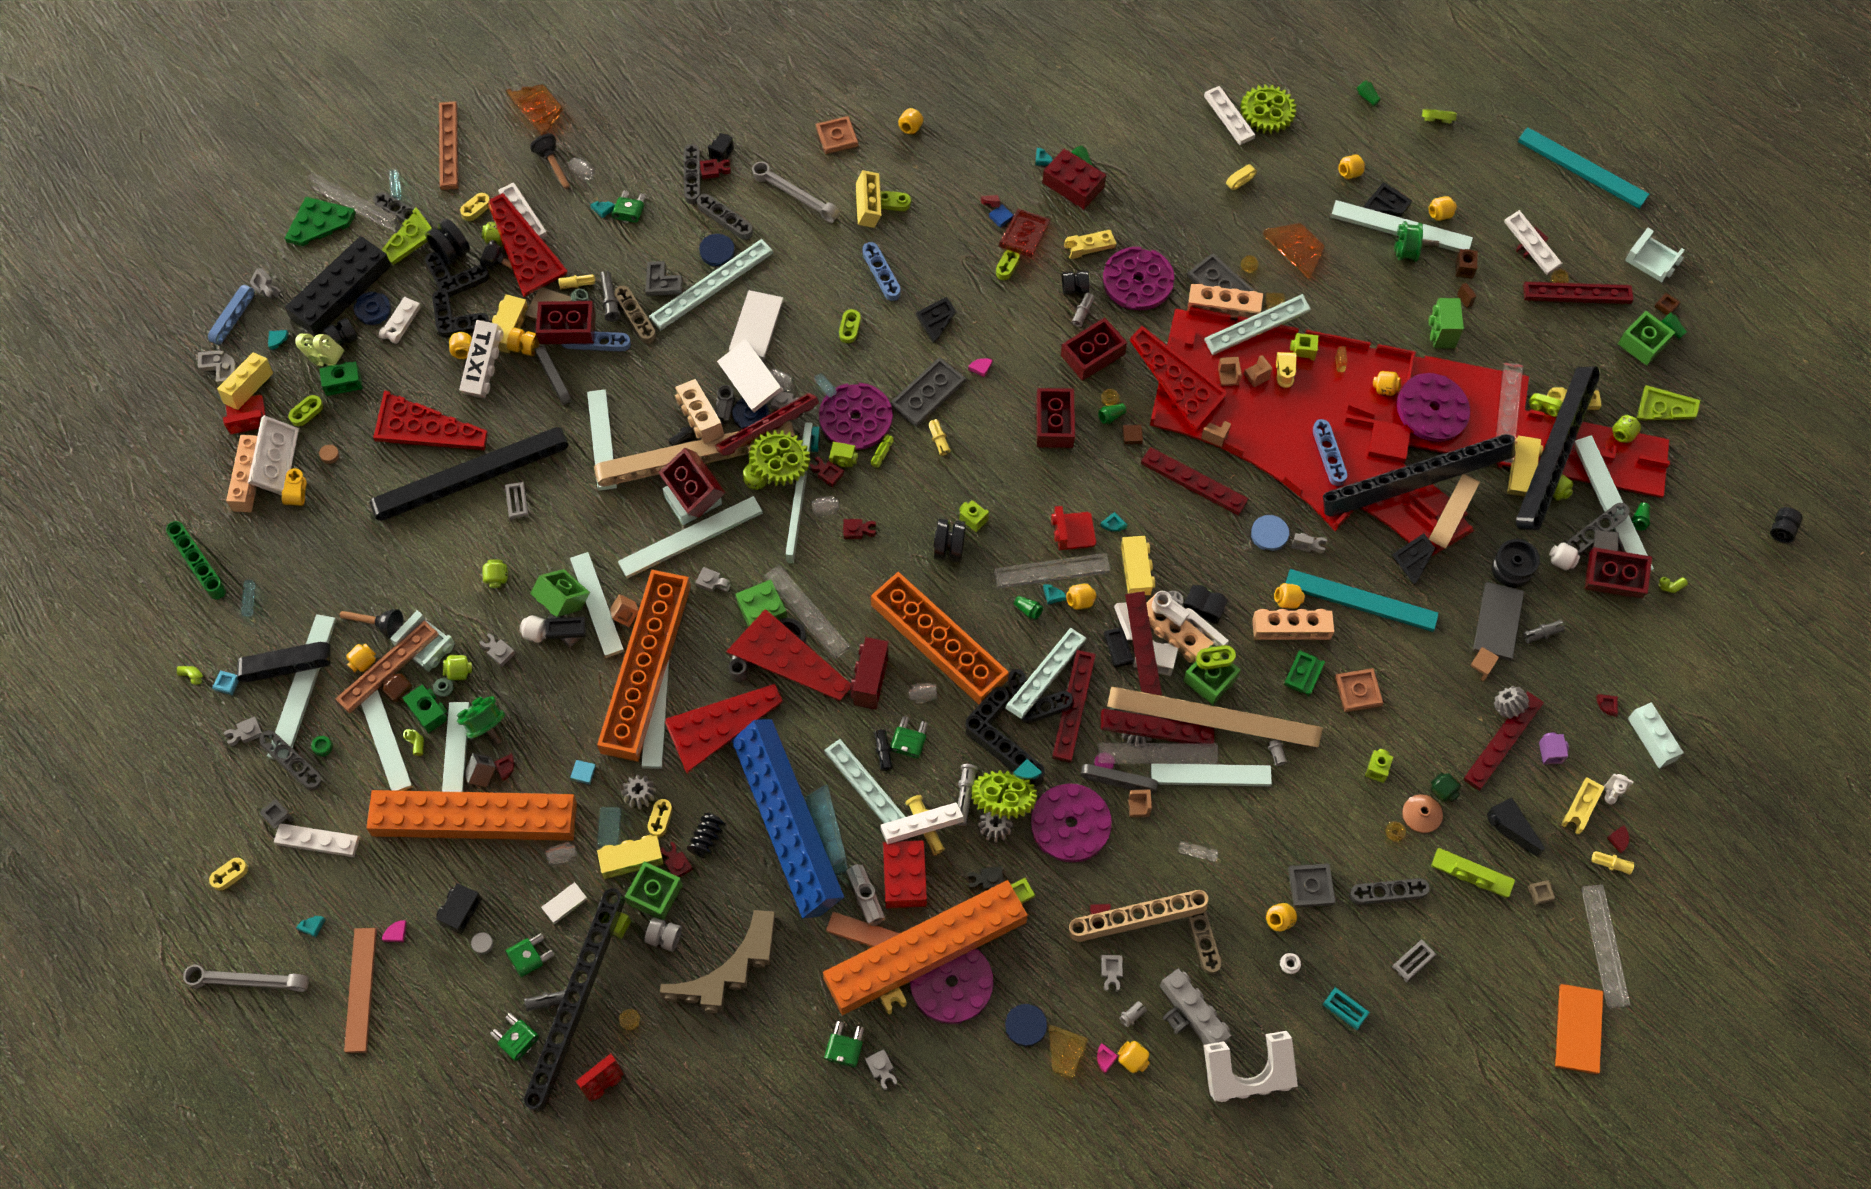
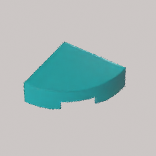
M1037 148L1035 165L1048 166L1053 161L1052 157L1044 149Z
M596 201L590 204V206L601 218H604L613 211L615 204L609 201Z
M269 331V349H276L286 341L289 335L288 331Z
M813 426L811 431V452H818L820 428Z
M1115 512L1100 524L1102 528L1113 532L1127 528V524Z
M1050 584L1043 585L1047 604L1066 601V595L1062 590Z
M1028 759L1013 772V775L1019 779H1035L1042 774Z
M314 916L301 921L296 929L316 938L326 919L322 916Z

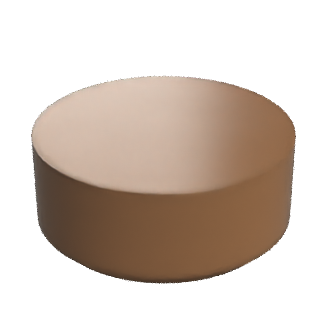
M325 445L320 449L319 456L322 462L332 464L338 460L339 452L334 445Z

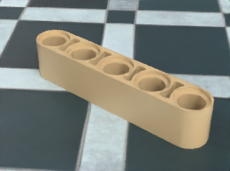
M1462 474L1429 541L1444 548L1447 547L1480 481Z

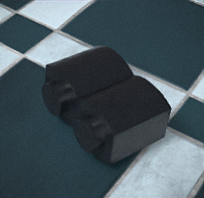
M1192 585L1183 607L1185 609H1192L1208 622L1218 624L1228 599L1219 592L1213 593L1208 591L1202 585Z

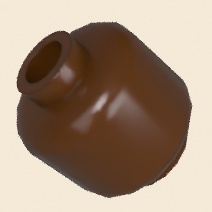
M392 673L382 683L384 685L383 692L393 702L400 700L405 702L403 697L409 694L412 689V684L400 673Z

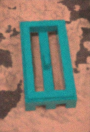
M1336 987L1322 1004L1356 1030H1358L1370 1013ZM1334 995L1338 996L1351 1007H1353L1355 1010H1357L1359 1013H1361L1362 1017H1360L1358 1014L1352 1011L1345 1004L1337 1000L1334 997ZM1330 1001L1333 1002L1335 1005H1337L1339 1008H1341L1343 1011H1345L1346 1013H1348L1350 1016H1352V1017H1353L1354 1019H1356L1358 1022H1356V1021L1353 1020L1351 1017H1349L1347 1014H1345L1344 1012H1342L1340 1009H1338L1336 1006H1334L1332 1003H1330Z

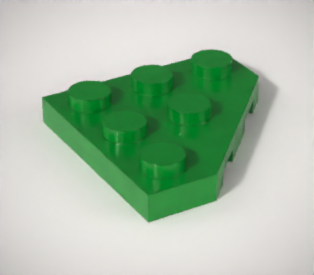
M305 197L284 239L287 243L303 247L309 244V241L316 238L322 239L331 235L337 229L342 228L343 230L348 228L356 211L353 208Z

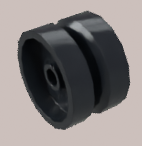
M447 218L438 223V229L431 228L425 233V237L433 251L438 253L447 265H451L457 260V254L463 256L470 251V246L465 236Z
M939 518L934 537L935 560H944L947 556V550L950 549V561L961 563L966 528L965 521L956 520L953 524V530L950 532L949 519Z
M1523 539L1507 540L1501 545L1492 562L1493 575L1501 584L1507 587L1518 588L1524 586L1536 572L1540 564V555L1530 542Z

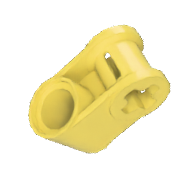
M1277 352V382L1283 388H1289L1293 385L1296 374V353Z

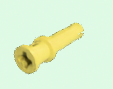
M921 795L913 796L905 802L910 807L913 815L929 811L926 810ZM936 830L924 833L933 855H937L945 850Z

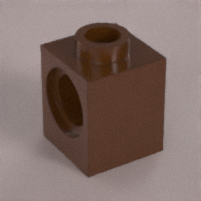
M1470 249L1459 250L1456 257L1455 277L1474 278L1477 270L1478 251Z

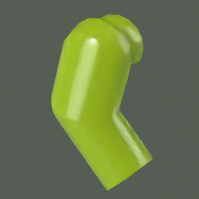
M177 667V676H189L191 683L194 685L202 683L201 677L203 675L197 667Z
M406 729L403 737L413 745V755L422 756L424 748L423 736L414 729Z

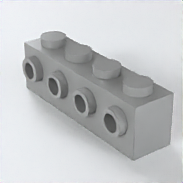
M1178 968L1164 978L1160 988L1173 1005L1178 1007V1011L1183 1018L1190 1022V1027L1204 1045L1219 1042L1227 1043L1231 1037L1229 1027L1224 1022L1221 1023L1216 1017L1215 1009L1205 1003L1203 994L1199 989H1194L1190 983L1191 979Z

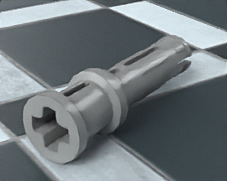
M972 764L961 765L962 775L961 780L958 781L960 793L957 805L963 814L964 822L956 824L960 826L967 825L972 786L974 785L975 775L978 772V767Z

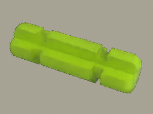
M886 434L883 437V442L880 443L875 456L871 459L873 467L879 468L881 466L882 460H884L890 449L889 447L894 442L892 436Z

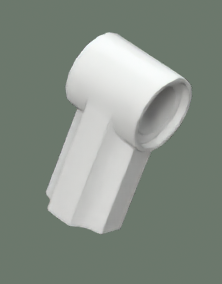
M1159 591L1156 593L1152 602L1153 611L1163 614L1180 627L1186 621L1190 612L1175 602L1168 592ZM1158 600H1162V601H1164L1166 604H1165V605H1161V604L1158 603Z

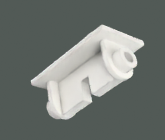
M1613 774L1604 785V790L1606 791L1605 801L1608 804H1614L1618 796L1621 797L1634 781L1629 780L1624 775Z

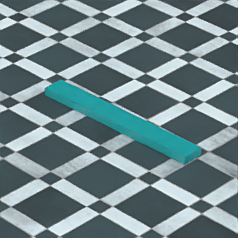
M1528 127L1518 140L1520 144L1640 209L1649 196V193Z
M1293 569L1289 570L1286 583L1300 586L1304 594L1431 632L1435 630L1438 612Z

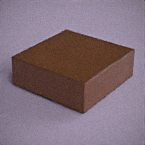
M1467 283L1461 285L1457 294L1466 308L1473 306L1477 296Z
M1665 293L1654 307L1667 316L1670 312L1673 313L1681 302Z
M1123 425L1124 444L1143 443L1141 425Z

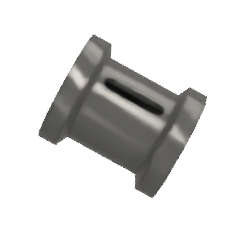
M1178 1007L1171 1009L1162 1018L1171 1025L1175 1035L1182 1032L1190 1024L1178 1012Z

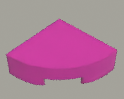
M987 358L977 359L968 366V370L985 377L993 364V360Z
M402 920L390 925L383 934V942H404L407 922Z
M1101 1043L1097 1052V1062L1102 1072L1106 1074L1117 1060L1118 1055Z

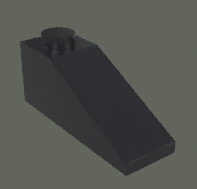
M1512 797L1493 806L1487 813L1488 821L1493 827L1495 826L1498 832L1536 857L1542 854L1545 847Z

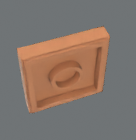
M849 116L816 124L825 154L858 146V140Z
M1374 668L1335 675L1344 712L1383 706L1384 703Z

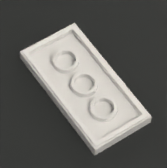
M748 291L729 352L746 339L761 360L765 359L783 304V297Z
M746 339L717 361L753 412H756L783 390Z
M265 415L261 418L248 484L282 495L285 475L292 466L299 428Z

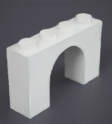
M1282 1031L1266 1034L1268 1062L1265 1069L1259 1075L1252 1078H1241L1233 1074L1230 1049L1225 1042L1204 1045L1209 1092L1214 1101L1226 1102L1230 1098H1247L1252 1094L1266 1095L1271 1091H1288L1292 1087H1298L1293 1043L1288 1032Z

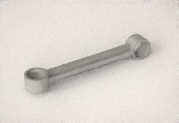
M760 161L753 165L752 172L756 181H768L820 212L827 222L833 223L840 215L839 209L834 204L829 202L825 204L770 171L769 165L766 162ZM761 169L766 170V172L763 174L756 173L758 170Z
M199 965L189 966L183 974L185 983L192 988H201L205 984L287 988L292 991L305 992L308 989L310 979L308 976L301 974L282 976L206 971ZM196 970L202 971L200 980L191 983L189 980L190 975Z

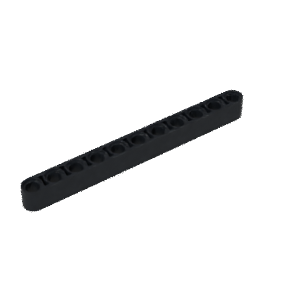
M1597 366L1577 367L1518 513L1516 525L1519 530H1540L1599 381L1600 372Z
M555 427L376 496L370 500L369 504L375 519L383 521L561 452L568 448L569 443L562 428Z
M1509 434L1500 435L1326 492L1323 495L1324 513L1327 516H1337L1344 512H1349L1511 459L1515 456V438Z
M615 888L607 889L601 898L525 1093L524 1104L533 1111H542L547 1106L622 912L625 899ZM618 895L617 902L609 904L610 898ZM605 915H610L609 922L602 923V918ZM602 934V941L600 943H594V938L597 935ZM590 954H595V960L592 963H587V957ZM582 974H587V980L584 983H579V977ZM574 994H579L578 1002L571 1003V997ZM567 1014H571V1021L567 1024H564V1016ZM559 1034H563L564 1040L560 1044H556V1037ZM555 1054V1062L548 1065V1057ZM547 1075V1083L540 1085L539 1080L541 1076ZM539 1095L540 1102L536 1106H532V1098Z

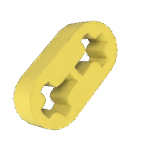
M1248 164L1232 174L1227 179L1226 184L1231 190H1236L1250 181L1256 175L1257 170L1251 164Z
M479 193L462 205L460 209L462 218L465 221H473L488 210L489 196L485 193Z
M660 799L654 804L648 822L650 835H657L658 838L665 835L672 816L673 809L671 803L666 799ZM663 805H666V808L668 810H664L662 816H660L661 812L658 808H662ZM658 821H660L662 829H658L655 832L653 826H657Z
M233 858L214 871L209 878V882L216 890H225L247 874L248 865L241 858ZM237 864L240 866L241 869L238 872L235 870L234 867ZM217 878H223V883L219 884Z

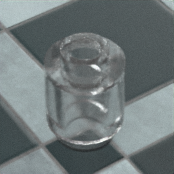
M572 158L570 160L568 169L572 174L585 181L593 178L595 175L594 165L581 158Z
M773 368L770 371L782 387V391L788 392L793 385L794 379L789 374Z
M834 496L820 497L811 501L814 516L836 514V510H840L838 499H834Z
M930 682L911 685V689H908L909 700L913 701L914 704L933 702V700L938 698L936 685Z
M570 842L555 845L546 850L550 866L574 862L575 857L578 856L576 846L571 845Z

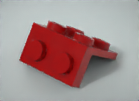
M262 395L251 396L238 410L226 405L227 416L223 417V423L230 435L259 429L261 418L264 415L266 416Z
M1055 506L1054 514H1051L1052 525H1055L1054 540L1058 542L1059 550L1094 547L1096 545V538L1091 513L1064 514L1062 506Z

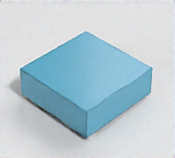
M220 670L212 688L215 691L233 695L239 682L237 675Z
M576 760L570 779L590 785L596 765Z

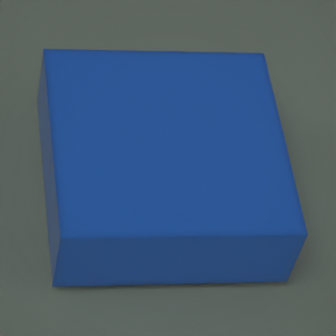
M1002 204L989 213V218L1001 228L1014 219V215Z

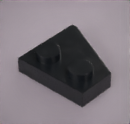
M1383 182L1363 208L1389 215L1402 216L1412 204V200Z
M945 297L916 312L917 319L932 343L937 341L954 317L956 310L949 299Z
M1423 533L1392 554V556L1413 585H1415L1433 555L1435 547Z

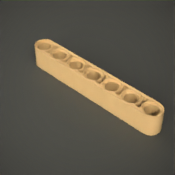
M1194 890L1075 918L1069 925L1070 937L1076 942H1082L1201 914L1207 910L1208 895L1202 890ZM1195 899H1202L1204 903L1196 905L1193 901ZM1180 903L1184 908L1177 910L1173 906ZM1161 908L1164 910V913L1158 915L1153 910ZM1135 913H1142L1144 917L1136 919L1133 915ZM1120 917L1124 919V922L1116 924L1113 920ZM1097 921H1100L1104 924V926L1100 929H1097L1093 926V924ZM1075 927H1082L1084 931L1082 933H1075L1073 929Z

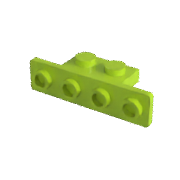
M1440 848L1436 850L1431 864L1433 868L1505 898L1510 896L1515 882L1513 878Z

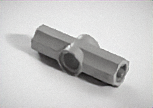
M863 864L851 866L846 870V873L856 895V901L862 909L868 926L879 925L885 920V916L875 895V888L870 883ZM868 893L870 896L862 897L861 894Z

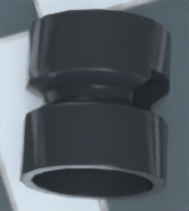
M1079 270L1075 274L1073 271L1062 272L1063 295H1072L1076 291L1078 294L1089 293L1088 270Z
M347 318L338 321L337 326L330 325L323 329L325 334L330 336L341 347L344 346L345 342L351 343L358 339L355 330Z
M1780 508L1775 517V523H1773L1770 530L1771 537L1782 543L1793 542L1803 519L1802 514L1793 508Z

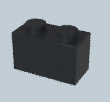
M456 883L455 887L449 890L444 906L438 909L436 920L441 926L462 935L482 900L478 892Z

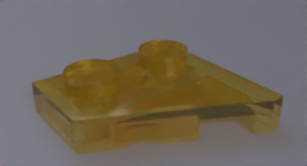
M1049 1025L1052 1070L1054 1073L1073 1079L1088 1039Z

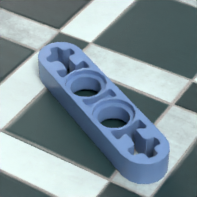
M873 242L864 244L862 249L863 257L884 296L890 301L899 299L901 295L900 286L879 247ZM869 249L873 251L874 257H872L871 252L868 251ZM875 262H881L883 264L881 267L873 266ZM883 275L890 277L888 281H883L880 278ZM889 286H891V289L893 290V292H896V293L893 294L892 292H890Z
M242 285L211 328L208 334L210 342L220 345L225 340L254 296V289L252 287Z
M595 332L594 344L561 345L567 349L626 351L630 348L631 341L630 337L625 333ZM603 338L609 339V342L605 345L599 343Z
M1319 419L1314 423L1313 435L1329 481L1335 486H1341L1346 481L1347 471L1329 422ZM1319 426H1321L1322 429L1325 428L1324 433H1322L1321 429H1318ZM1328 441L1332 444V447L1325 448L1322 442ZM1329 457H1334V458H1336V459H1337V463H1336V464H1331V463H1329V462H1328V458H1329ZM1335 469H1337V474H1338V476H1342L1341 479H1338V477H1335V474H1336V470H1335Z

